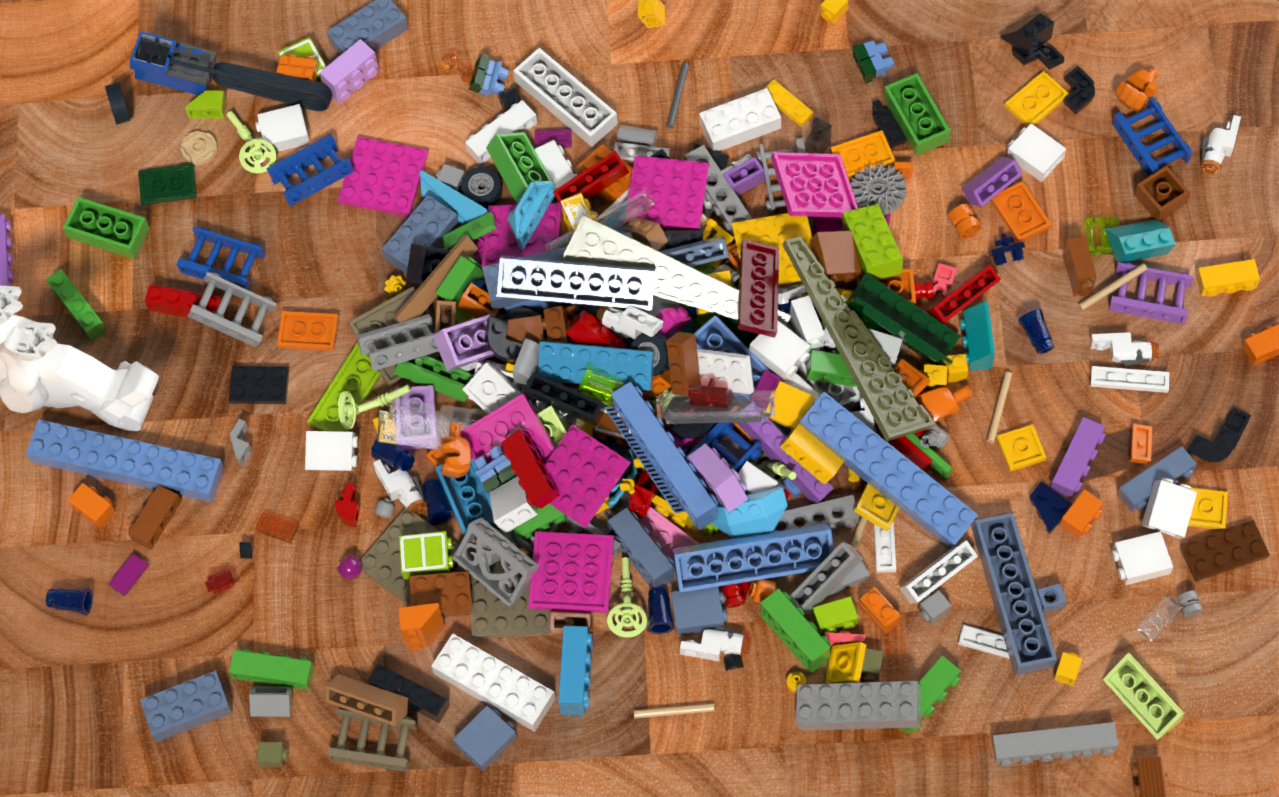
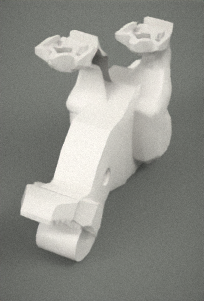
M0 286V398L7 408L18 413H28L39 410L43 406L55 408L80 406L91 411L111 426L126 431L141 430L154 398L152 393L159 376L150 368L137 361L133 364L126 361L121 362L118 370H113L94 357L70 345L57 344V341L53 339L56 330L54 324L39 323L14 315L23 307V304L18 301L22 291L21 288Z

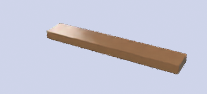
M464 235L393 316L397 323L420 317L438 296L435 292L460 256L467 259L468 256L472 257L478 250V247L467 235Z

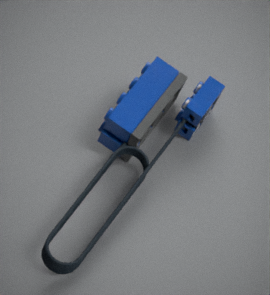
M142 31L139 33L130 58V69L135 70V79L195 95H200L205 90H208L209 79H213L214 82L226 88L290 105L300 104L301 108L313 111L327 110L333 95L331 89L320 82L232 63L219 62L215 64L216 52Z

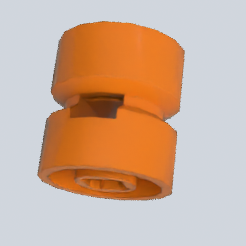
M961 204L948 214L949 220L953 226H956L955 230L961 239L972 237L982 228L977 217H973L974 212L969 204Z

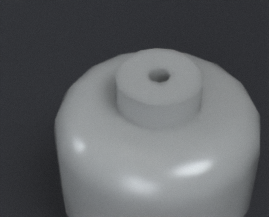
M384 498V501H377L374 512L378 516L390 518L395 510V505L391 504V500Z

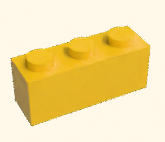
M1255 259L1198 268L1196 274L1201 296L1207 295L1208 297L1216 296L1219 293L1232 294L1239 290L1251 291L1257 288L1260 281Z
M800 424L789 433L780 446L786 454L791 456L824 485L835 476L844 460Z

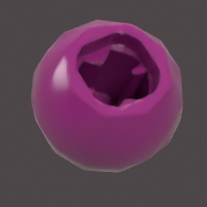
M348 555L338 566L337 570L342 578L352 580L356 579L362 572V564L357 557Z

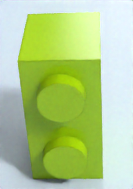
M851 596L813 607L812 615L820 636L824 635L825 632L836 633L837 630L841 629L850 630L858 624V616Z

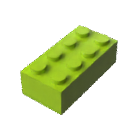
M879 204L843 212L842 228L844 231L852 232L862 274L867 273L876 280L902 274L903 258Z

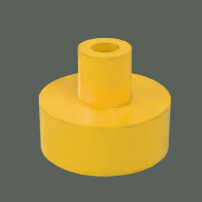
M797 671L790 673L786 680L787 688L791 692L797 693V685H806L805 675Z

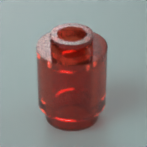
M223 570L207 577L208 581L205 582L208 592H213L214 595L231 589V586L236 585L230 570L226 572Z

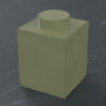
M866 648L861 677L864 680H879L883 651Z
M258 742L257 763L260 768L284 767V762L288 760V749H285L282 742Z

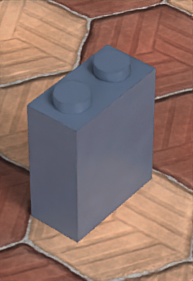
M718 587L687 592H671L677 636L704 632L707 629L714 630L717 626L724 627V622L728 621L726 610H722L721 603H724L723 591H719Z
M488 706L453 739L454 745L482 772L517 738L516 728L509 721L505 723L501 719L502 715L495 708L491 710Z

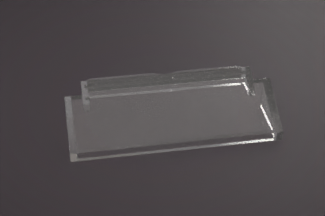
M645 187L637 195L593 219L612 229H616L649 211L648 207L654 205L655 202ZM576 228L553 241L548 240L544 247L547 251L567 247Z
M776 390L754 391L751 394L729 391L694 392L689 397L675 395L672 392L660 393L656 399L657 416L660 419H666V424L764 422L765 417H775L777 395Z
M396 398L392 401V404H389V412L379 411L377 442L441 450L440 440L449 437V424L451 422H456L455 427L458 422L461 423L462 431L482 419L483 414L480 410L447 405L441 406L440 411H435V406L432 403Z

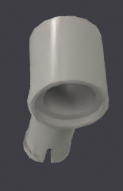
M935 424L927 430L920 440V444L924 448L936 446L938 449H941L949 440L950 435Z

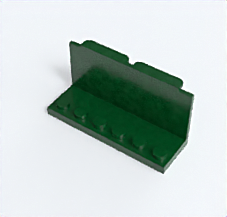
M864 273L846 301L847 306L888 335L903 339V345L933 365H951L953 361L946 356L950 354L961 336L869 274Z

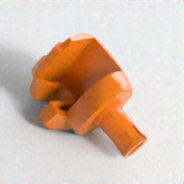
M1150 68L1148 71L1144 69L1135 70L1128 77L1126 83L1121 82L1115 91L1118 100L1128 109L1136 112L1140 111L1149 98L1157 94L1155 79L1158 77V71L1155 68Z
M967 385L953 393L947 387L931 388L929 391L917 395L916 401L919 405H923L933 421L936 422L947 415L952 416L959 413L958 403L971 397L972 392Z
M451 422L449 424V437L440 440L442 453L451 456L446 458L445 464L442 465L441 474L459 478L469 472L472 452L469 442L466 439L460 438L462 424L458 422L455 427L456 422Z

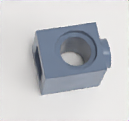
M1061 584L1037 590L1043 614L1065 608L1067 601ZM1047 596L1052 597L1054 602H1047L1044 598Z

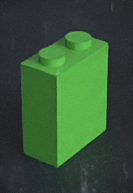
M460 256L435 293L446 301L456 302L457 307L471 283L475 284L479 278L482 279L484 277L481 270L482 265L469 256L467 259Z

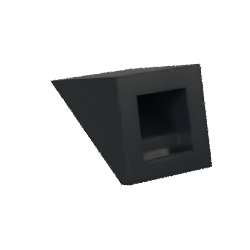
M239 542L240 558L252 559L254 548L252 543Z
M730 655L723 659L726 671L744 667L742 656Z

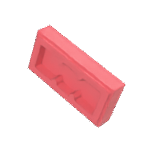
M840 631L839 633L825 632V637L830 642V646L857 642L865 644L864 634H851L848 631Z

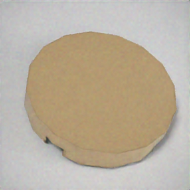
M194 131L183 138L180 151L184 160L188 163L204 165L215 157L217 143L210 133Z

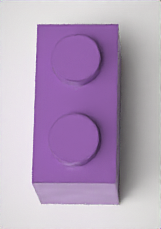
M756 157L723 174L737 196L765 181V170Z

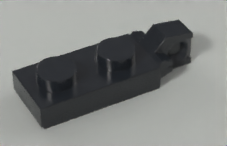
M879 100L872 102V109L874 111L872 113L873 122L879 131H883L890 149L907 142V138L891 111L887 107L883 108Z

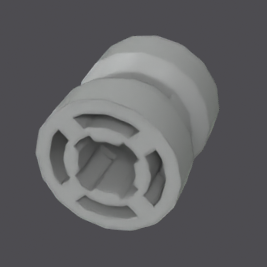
M1188 591L1177 597L1179 604L1183 606L1182 613L1184 617L1195 616L1203 611L1201 604L1197 601L1198 595L1196 591Z

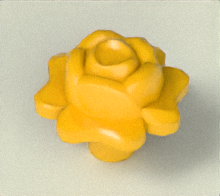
M391 275L390 279L385 281L387 286L384 287V290L389 293L390 297L397 296L406 290L404 287L406 282L402 280L400 275L397 277Z

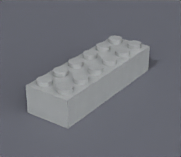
M918 681L797 685L796 724L801 731L921 727V687Z

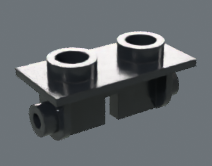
M703 230L665 231V236L668 239V242L665 244V250L703 241Z

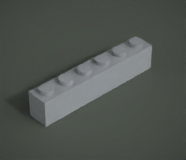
M1115 722L993 735L991 741L995 765L1000 764L1001 766H1010L1015 762L1030 764L1033 760L1049 762L1053 758L1068 760L1072 759L1073 756L1079 755L1087 758L1097 753L1111 755L1117 751L1119 746Z

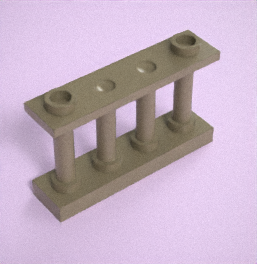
M344 708L342 710L336 709L338 719H342L337 746H334V748L328 747L327 757L329 761L408 773L409 762L405 759L404 752L409 729L417 730V724L413 718L405 716L396 726ZM350 720L362 722L357 748L354 751L346 750L345 748ZM370 723L381 725L377 749L373 754L364 751ZM389 726L401 728L396 755H393V757L385 756L384 754Z

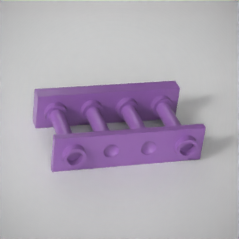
M1118 262L1115 274L1122 277L1138 266L1132 265L1129 262ZM1147 268L1148 270L1135 277L1140 278L1136 300L1125 297L1128 282L1119 287L1118 296H1112L1109 311L1185 325L1188 316V309L1182 308L1185 288H1191L1194 276L1184 272L1175 273ZM1148 280L1159 282L1156 303L1144 301ZM1167 283L1178 285L1174 307L1163 304Z

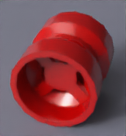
M932 280L925 283L914 282L916 300L924 297L927 300L933 299Z
M741 583L726 585L722 588L723 594L727 598L725 601L727 608L739 607L746 603L744 596L741 594Z

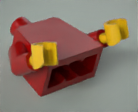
M638 457L634 459L635 468H642V475L635 488L632 479H622L623 483H620L621 491H629L628 495L631 500L628 508L633 510L638 518H643L644 515L648 514L653 505L652 500L657 495L658 487Z

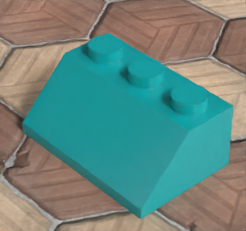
M1157 219L1105 229L1117 264L1118 262H1130L1166 255L1176 245L1170 228Z
M984 301L963 311V318L959 319L960 330H964L962 346L966 347L967 353L964 354H966L969 371L987 370L993 367L995 349L988 301Z

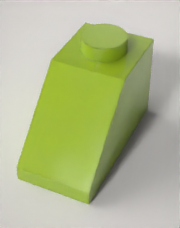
M218 89L205 90L186 105L185 110L188 118L225 119L227 102L225 93Z

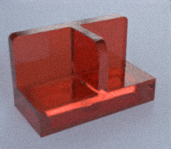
M710 378L708 386L689 385V403L696 406L728 408L733 392L728 390V388L715 387L714 378Z

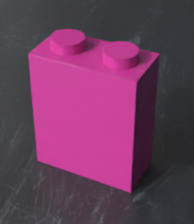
M680 306L661 309L655 317L663 321V327L657 333L669 339L677 332H682L692 319L688 316V312Z

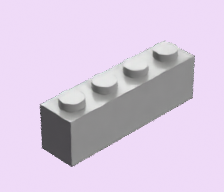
M842 542L790 595L792 604L795 607L798 606L803 613L809 615L813 611V607H817L863 560V557L850 544Z

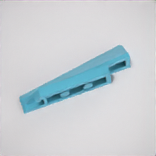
M422 170L419 172L422 197L425 199L428 195L455 212L462 226L488 213L484 207Z

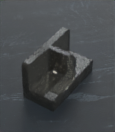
M816 117L812 122V131L805 139V144L815 149L816 154H824L831 144L832 126Z

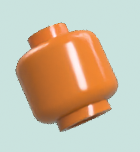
M768 579L752 581L749 589V596H751L752 601L760 604V602L777 590L775 581Z

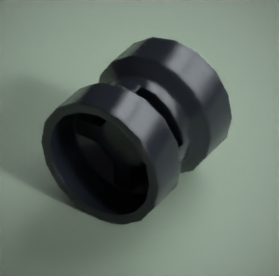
M515 87L510 88L506 93H498V98L504 111L521 101Z

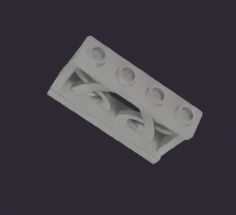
M482 517L470 522L467 528L468 531L452 559L466 571H469L473 578L495 594L501 602L507 606H512L520 601L525 588L539 568V565ZM475 536L477 537L476 543L472 542ZM469 547L476 549V551L470 554L467 552ZM497 553L501 557V565L505 572H491L485 554L492 555ZM518 573L522 575L520 581L515 576ZM511 580L513 581V583H514V585H515V590H514V591H513L512 589H510V588L512 587V582H511Z

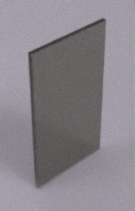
M1131 428L1105 436L1102 445L1098 444L1096 447L1098 453L1095 460H1090L1088 464L1090 470L1087 476H1082L1080 482L1089 481L1142 464L1130 462ZM1069 447L1064 448L1065 453Z

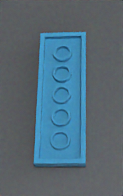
M540 341L538 375L554 382L621 388L631 382L634 387L638 386L640 390H652L654 351Z

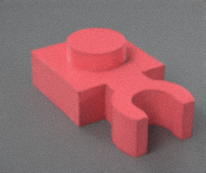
M941 263L938 264L933 283H937L933 287V295L936 294L937 290H942V298L946 297L947 287H952L957 268Z

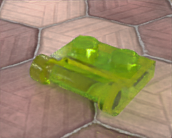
M1086 218L1084 226L1086 227L1087 244L1091 256L1114 255L1105 229L1119 227V218ZM1095 226H1099L1100 246H1095Z
M586 369L577 392L613 407L611 393L621 388L624 382L620 380L614 381L592 373L590 369Z

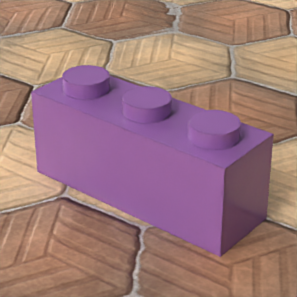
M1002 156L965 185L962 191L969 204L982 207L1023 174L1015 159Z

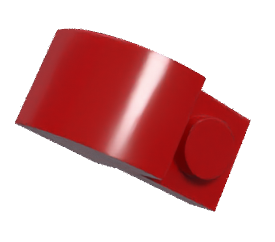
M346 483L345 489H342L341 500H335V509L339 519L345 525L357 528L360 507L357 502H354L357 491L354 484Z

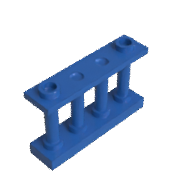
M1153 96L1149 98L1147 109L1128 118L1124 117L1121 112L1114 115L1112 125L1148 177L1159 171L1160 167L1182 157L1186 164L1189 163L1192 155L1190 146L1184 143L1162 111L1160 103L1156 102ZM1151 114L1157 121V123L1138 132L1133 131L1130 126ZM1161 128L1167 136L1149 146L1143 145L1140 141L1141 138ZM1170 143L1177 150L1157 161L1153 160L1150 156L1151 152Z
M331 134L266 168L273 184L281 182L286 189L283 194L289 207L354 172L349 158L347 157L341 161L335 153L338 151V148ZM329 156L335 165L325 169L320 160ZM313 165L318 174L309 178L303 169ZM297 173L302 182L293 187L287 178Z
M194 226L192 230L197 241L188 259L179 258L176 264L179 272L202 280L207 272H214L219 274L222 279L250 291L251 286L246 277L255 257L264 259L265 253L263 248L257 243L250 244L211 232L205 227L198 228ZM204 241L214 243L206 263L203 265L197 264L195 261ZM221 247L230 248L231 251L223 269H214L212 266ZM238 252L249 254L240 274L237 276L230 274L229 272Z
M726 414L687 456L706 443L710 449L714 447L718 453L728 460L738 474L746 461L751 462L759 458L762 453V446L759 441L752 446L733 430V420ZM724 435H728L747 451L740 460L720 444L719 440ZM686 456V457H685V460H686V462H687V464H688V463H690V462L688 461L687 456Z

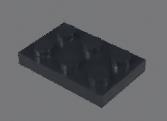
M232 366L229 403L287 404L289 367Z

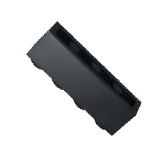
M532 373L524 389L528 397L546 405H552L562 412L595 426H598L605 411L603 402L536 373Z
M380 664L376 665L368 679L369 685L407 697L409 708L440 723L449 708L446 698Z

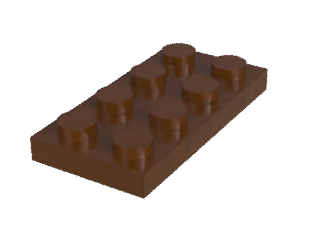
M1254 520L1180 544L1179 547L1195 582L1268 558L1270 555Z

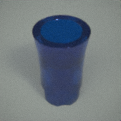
M1042 309L1028 312L1018 319L1032 346L1035 347L1037 354H1045L1054 349L1052 337L1046 325Z
M387 435L379 437L371 448V456L375 460L380 459L381 462L401 471H409L413 467L414 456L396 444Z
M430 479L424 482L422 488L428 522L432 525H440L452 520L455 515L438 479Z
M664 587L651 588L648 598L647 631L653 634L669 633L675 629L667 590Z
M90 588L49 589L46 594V605L49 608L76 612L83 615H88L91 611L93 593Z

